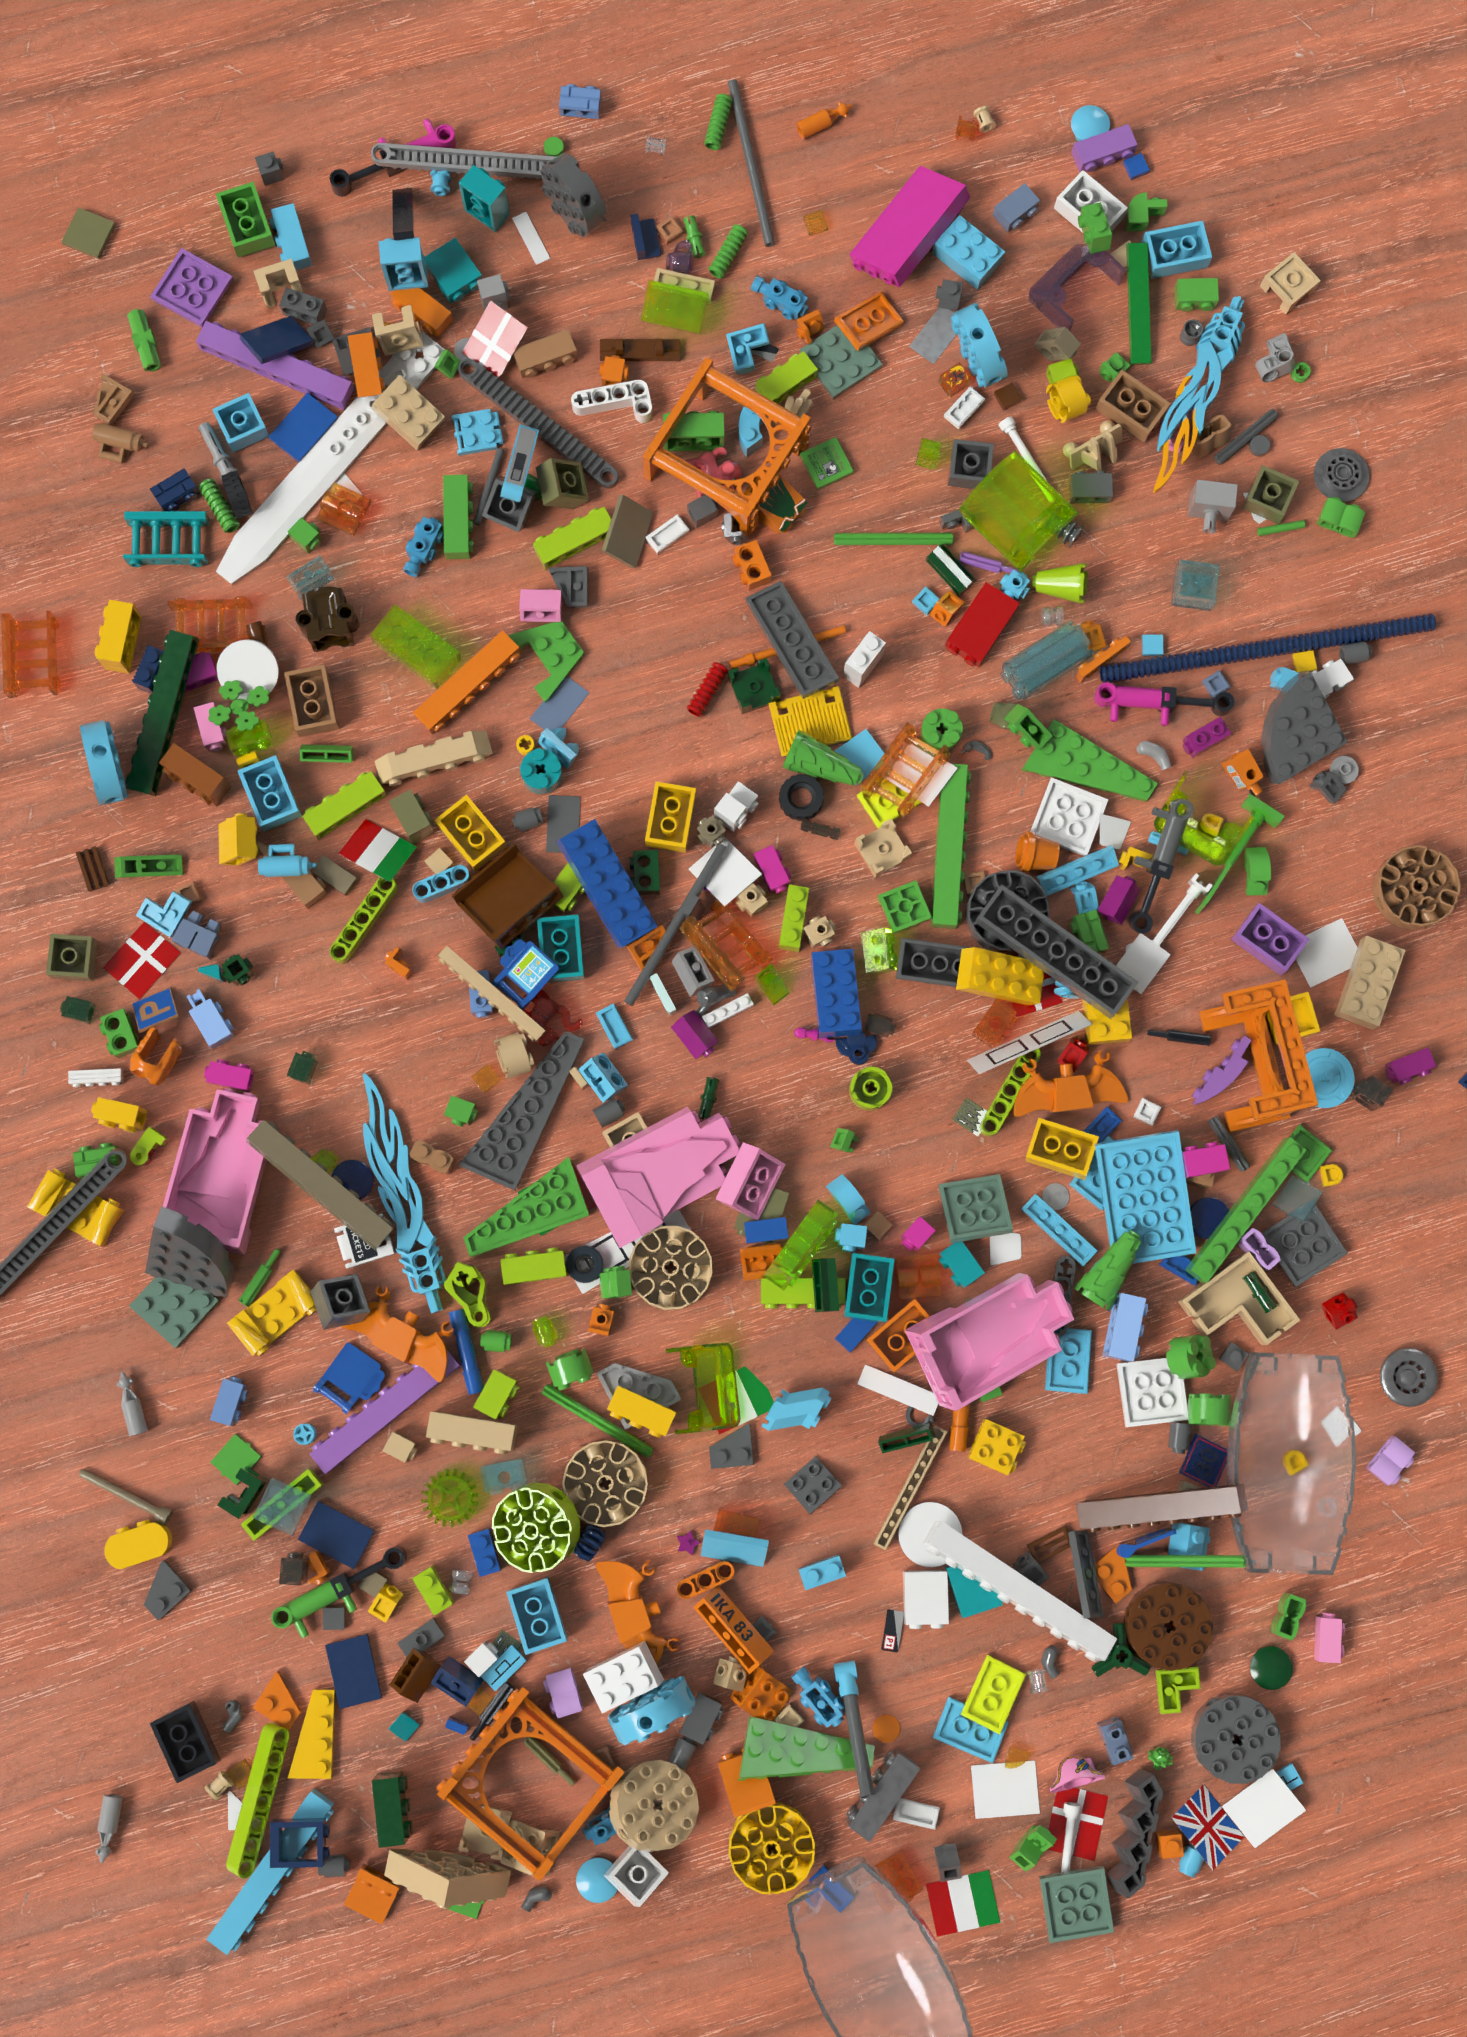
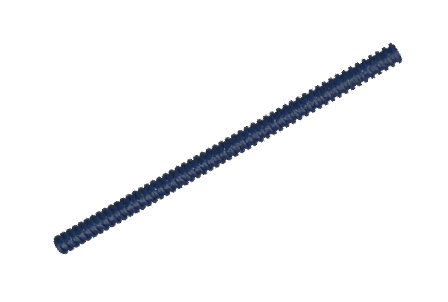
M1429 613L1428 615L1410 616L1409 619L1404 617L1403 620L1398 618L1397 621L1392 619L1391 621L1385 620V622H1373L1372 625L1367 623L1366 626L1361 624L1360 626H1348V628L1342 627L1341 629L1336 628L1335 630L1330 629L1323 632L1317 631V633L1311 632V634L1305 633L1304 635L1299 634L1298 636L1293 635L1286 638L1280 637V639L1274 638V640L1268 639L1267 641L1262 640L1255 643L1249 642V644L1243 643V645L1237 644V646L1231 645L1230 647L1225 646L1218 649L1212 648V650L1206 649V651L1200 650L1199 652L1194 651L1187 654L1181 653V655L1175 654V656L1169 655V657L1144 659V661L1140 659L1138 662L1134 660L1131 663H1119V665L1115 663L1113 666L1109 664L1107 667L1103 665L1100 667V679L1103 683L1107 681L1112 683L1113 680L1119 682V679L1125 681L1126 678L1131 680L1132 677L1137 679L1138 676L1143 678L1144 675L1150 677V674L1156 676L1157 673L1162 675L1163 672L1168 674L1169 671L1174 673L1175 670L1181 672L1182 669L1187 671L1188 668L1193 670L1194 667L1199 669L1200 666L1205 668L1206 665L1212 667L1213 664L1218 666L1219 663L1224 665L1225 662L1230 664L1231 661L1236 663L1237 660L1243 662V659L1249 661L1250 658L1255 660L1256 657L1261 659L1262 656L1267 658L1268 655L1273 657L1274 654L1280 656L1281 653L1286 655L1287 652L1292 654L1293 651L1298 653L1299 650L1304 652L1305 649L1311 651V649H1323L1324 646L1329 648L1330 645L1335 647L1336 645L1366 642L1367 640L1372 641L1379 638L1385 639V637L1391 638L1392 636L1397 637L1398 635L1403 636L1404 634L1409 635L1416 632L1422 633V631H1434L1436 620L1434 615Z

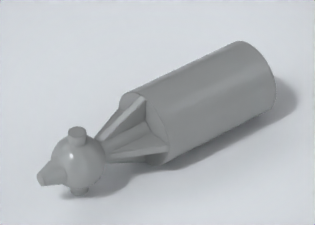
M121 1372L117 1387L123 1389L121 1407L129 1437L147 1432L148 1428L140 1398L130 1388L134 1380L127 1377L124 1372Z
M103 1795L97 1829L100 1835L101 1846L95 1851L99 1856L100 1863H104L106 1857L112 1853V1849L109 1848L108 1844L114 1833H117L123 1800L121 1795Z

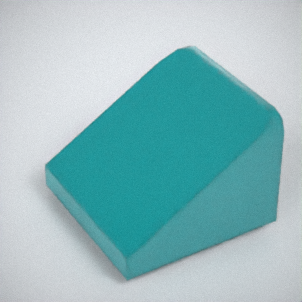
M218 964L198 968V972L202 975L224 982L223 971Z
M403 1711L388 1729L406 1742L420 1724L406 1711Z

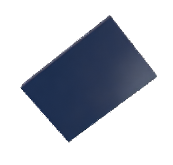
M291 315L240 334L242 343L261 364L313 346L312 338Z
M318 1501L298 1540L355 1569L375 1530Z
M368 1634L325 1645L339 1709L382 1698Z

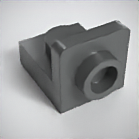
M964 508L942 515L939 523L942 529L947 527L948 529H953L961 523L966 533L970 530L972 519L970 514L966 513Z
M1322 771L1316 774L1313 782L1309 785L1311 789L1319 790L1330 804H1335L1347 790L1333 772Z
M1029 1552L1020 1556L1013 1563V1567L1017 1572L1038 1586L1049 1578V1575Z

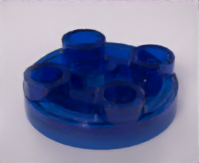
M344 1161L332 1173L331 1177L337 1176L344 1183L343 1187L348 1191L352 1189L360 1196L359 1200L367 1197L372 1190L374 1183L373 1174L370 1168L361 1161Z
M1205 1197L1197 1200L1190 1207L1194 1234L1200 1238L1209 1239L1229 1212L1227 1206L1221 1200Z

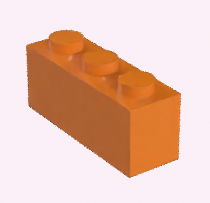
M421 288L393 290L390 294L392 305L396 310L401 312L402 307L411 305L415 322L418 321L423 326V330L429 335L433 334L439 338L453 322L452 313Z
M372 332L348 335L358 398L381 395L382 390H385L384 378H379L378 373L382 366L380 357L375 355V349H379L377 337H372Z

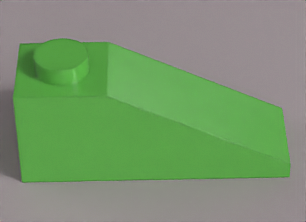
M182 855L120 856L114 858L115 878L183 875Z

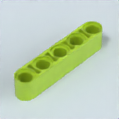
M381 877L378 878L330 948V955L336 963L345 964L351 959L396 894L398 886L394 878L390 881L392 882V887L389 890L382 889V885L387 880ZM379 898L381 900L380 904L377 907H372L371 901ZM361 916H369V920L367 923H359V918ZM356 932L357 937L355 940H347L349 933ZM345 949L343 957L337 958L335 956L337 950Z
M1039 1048L1033 1050L1036 1063L1041 1056ZM1025 1054L1016 1059L982 1119L979 1128L984 1136L991 1137L999 1131L1015 1103L1020 1087L1029 1078L1030 1073H1025L1024 1078H1019L1015 1074V1069L1022 1068L1024 1063H1026L1028 1068H1032ZM1006 1086H1012L1015 1089L1013 1096L1005 1093ZM995 1104H1002L1005 1107V1112L1003 1114L997 1113L995 1111ZM990 1121L994 1123L995 1130L993 1132L987 1131L984 1126L985 1122Z

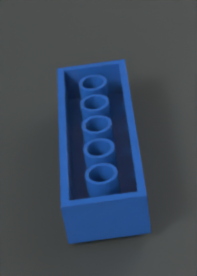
M595 819L556 841L618 948L626 946L658 927Z

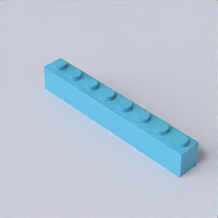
M313 1788L291 1819L326 1818L327 1822L334 1812L331 1808L335 1803ZM317 1827L284 1828L282 1831V1860H292L297 1857L301 1859L308 1849L305 1846L309 1839L314 1841L317 1837ZM269 1850L206 1940L226 1955L231 1950L235 1952L243 1942L240 1938L245 1931L247 1933L250 1932L256 1923L253 1920L257 1913L262 1915L269 1905L266 1901L271 1894L273 1896L276 1895L282 1886L279 1883L283 1876L288 1878L294 1868H270Z

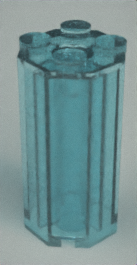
M1070 620L1003 663V672L1000 675L1005 683L1010 684L1012 693L1017 700L1020 698L1026 700L1092 657L1094 652L1092 649L1088 650L1087 647L1090 645L1089 639L1079 625L1072 626L1074 622Z

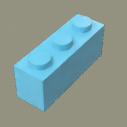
M294 203L271 209L272 217L269 220L272 230H277L278 235L274 236L277 247H282L281 261L292 258L296 270L312 266Z

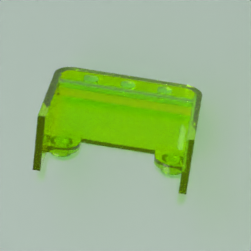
M1184 770L1161 809L1169 811V805L1174 799L1182 798L1188 800L1187 795L1179 790L1189 771ZM1180 804L1177 807L1179 815L1184 813V804ZM1252 810L1242 826L1234 822L1223 824L1216 837L1203 831L1200 827V821L1191 816L1188 819L1179 845L1213 865H1223L1253 821L1256 811ZM1156 816L1154 827L1159 833H1162L1166 819Z
M725 1342L666 1349V1353L680 1352V1360L683 1366L693 1368L697 1410L691 1411L688 1415V1429L675 1430V1435L737 1427L741 1417L734 1354L731 1345Z

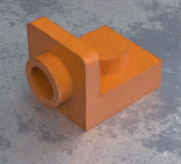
M818 309L796 319L798 324L796 332L801 340L804 339L808 345L812 343L810 336L825 329L821 313Z
M948 590L936 602L930 616L945 627L965 602Z
M1088 620L1082 622L1081 626L1076 628L1077 633L1081 635L1085 653H1091L1106 647L1099 623Z
M396 946L394 950L390 949L385 956V964L389 969L408 980L412 974L410 969H408L410 966L401 959L398 962L396 961L402 953L401 949Z
M314 1551L308 1555L310 1560L307 1562L313 1572L316 1571L318 1575L307 1582L308 1584L314 1582L318 1585L327 1580L326 1575L330 1573V1570L320 1551Z

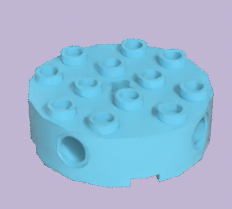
M973 303L954 312L953 316L950 317L952 321L951 327L954 334H958L961 355L964 359L968 358V369L972 377L976 375L979 387L987 388L1006 379L1008 372L1005 361L999 353L1001 350L982 309H979L977 303Z
M101 720L80 725L84 750L99 805L125 801L124 798H128L110 722Z
M680 1676L675 1680L671 1678L663 1681L658 1687L631 1699L630 1703L618 1706L608 1715V1721L619 1743L627 1745L634 1740L642 1742L648 1739L652 1732L657 1730L658 1733L667 1730L670 1727L669 1724L675 1719L689 1715L692 1712V1708L696 1706V1700L684 1676Z

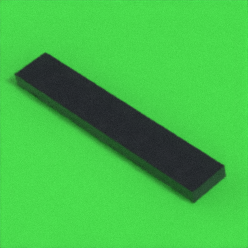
M412 188L392 190L394 240L414 238Z

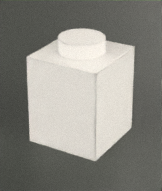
M484 1641L464 1662L480 1677L499 1658L497 1655L499 1651L491 1642L487 1644Z

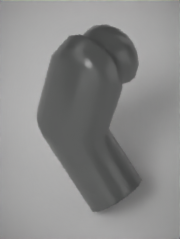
M1054 1645L1045 1648L1041 1659V1664L1051 1679L1056 1678L1060 1674L1054 1665L1056 1656L1059 1654L1058 1648Z
M230 1700L225 1705V1709L228 1710L229 1719L222 1728L229 1734L242 1719L241 1705L236 1700Z
M545 1886L532 1888L528 1892L521 1908L530 1912L535 1902L549 1901L552 1897L551 1890Z

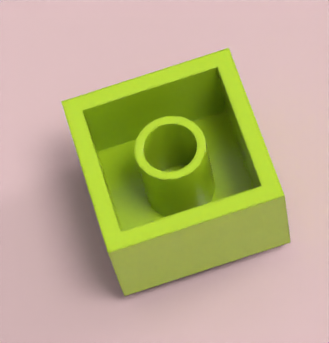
M494 1369L473 1408L495 1420L505 1417L510 1408L507 1405L510 1398H515L520 1389L517 1386L519 1381Z

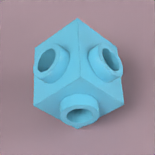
M1013 569L1010 575L1006 573L1002 578L1000 591L1018 602L1020 597L1024 599L1029 592L1028 584L1030 580L1027 579V575L1023 572H1017Z

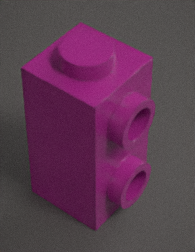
M1219 717L1187 735L1182 741L1184 743L1183 748L1188 755L1190 754L1194 758L1228 739L1231 732L1223 719Z
M1116 875L1097 911L1106 920L1122 925L1141 891L1135 884L1136 881L1129 876L1123 878Z
M695 1010L683 1015L671 1026L677 1037L680 1038L695 1059L701 1056L708 1057L715 1051L713 1047L719 1043Z
M1427 1047L1386 1064L1385 1073L1387 1078L1392 1080L1393 1084L1400 1081V1084L1403 1085L1413 1081L1412 1076L1419 1074L1420 1077L1432 1073L1430 1069L1436 1067V1064Z

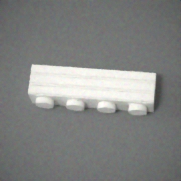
M747 993L702 1016V1020L710 1029L753 1007L754 1004Z
M124 1070L68 1071V1083L73 1085V1087H81V1085L93 1087L94 1084H99V1086H107V1084L117 1086L120 1083H124Z

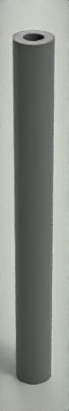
M498 448L473 521L475 525H481L482 514L505 452L502 449Z

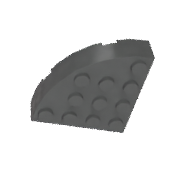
M1311 671L1299 672L1283 686L1277 698L1271 703L1264 720L1261 736L1264 756L1263 763L1269 781L1272 784L1283 783L1347 743Z
M161 1206L153 1226L145 1273L155 1278L160 1277L170 1280L175 1284H183L195 1290H203L215 1296L227 1298L235 1275L234 1263L228 1258L229 1252L227 1248L202 1225L198 1224L195 1226L187 1221L188 1217Z

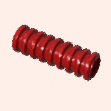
M718 662L712 663L713 667L709 668V673H706V678H703V684L699 685L700 689H697V694L693 695L694 699H691L690 705L686 706L687 710L697 717H702V711L704 712L706 710L705 706L709 705L708 701L712 700V695L716 694L715 690L719 689L718 685L722 684L721 680H724L725 674H728L727 668Z

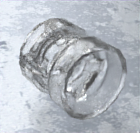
M1055 606L1054 608L1042 607V626L1050 627L1052 624L1063 626V606Z
M453 1569L451 1574L453 1581L449 1586V1592L469 1595L471 1589L469 1583L473 1578V1573Z

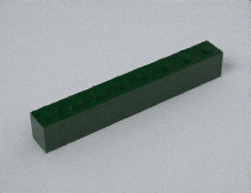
M170 630L169 634L165 637V650L159 658L160 668L153 680L154 689L148 698V711L143 716L142 733L137 737V751L131 759L132 769L126 777L127 789L156 797L163 772V767L159 762L169 750L199 639L192 635Z

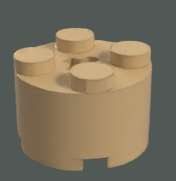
M516 1032L494 1040V1046L499 1045V1050H496L501 1069L503 1073L508 1072L505 1076L506 1079L531 1072L534 1061L531 1053L527 1054L526 1052L527 1041L524 1033L519 1034Z

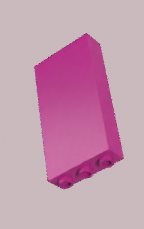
M919 166L849 254L853 267L858 271L867 272L873 278L878 277L884 280L888 285L893 284L900 288L969 201L970 195L966 185Z

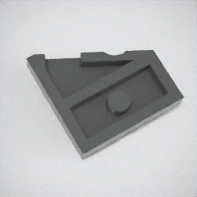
M750 1424L744 1425L709 1447L711 1469L753 1465Z
M166 1560L160 1563L144 1606L158 1621L192 1591Z

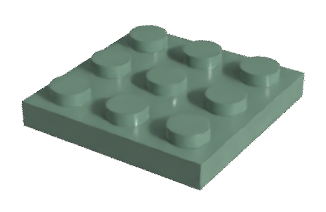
M837 325L813 340L811 344L802 347L799 353L804 351L818 369L817 378L833 399L881 369L883 365L869 345L857 351Z
M1000 1174L938 1185L950 1243L1013 1233Z
M159 1277L154 1278L129 1307L174 1348H178L220 1300L210 1292L195 1290L190 1286L175 1284L170 1280Z
M1103 1865L1039 1876L1050 1943L1114 1933Z

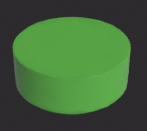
M550 137L544 142V152L547 156L557 157L563 154L564 146L561 139Z

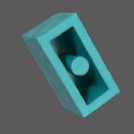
M963 1241L953 1243L938 1254L940 1256L938 1259L939 1263L945 1270L947 1268L952 1273L950 1278L957 1287L965 1288L985 1273Z

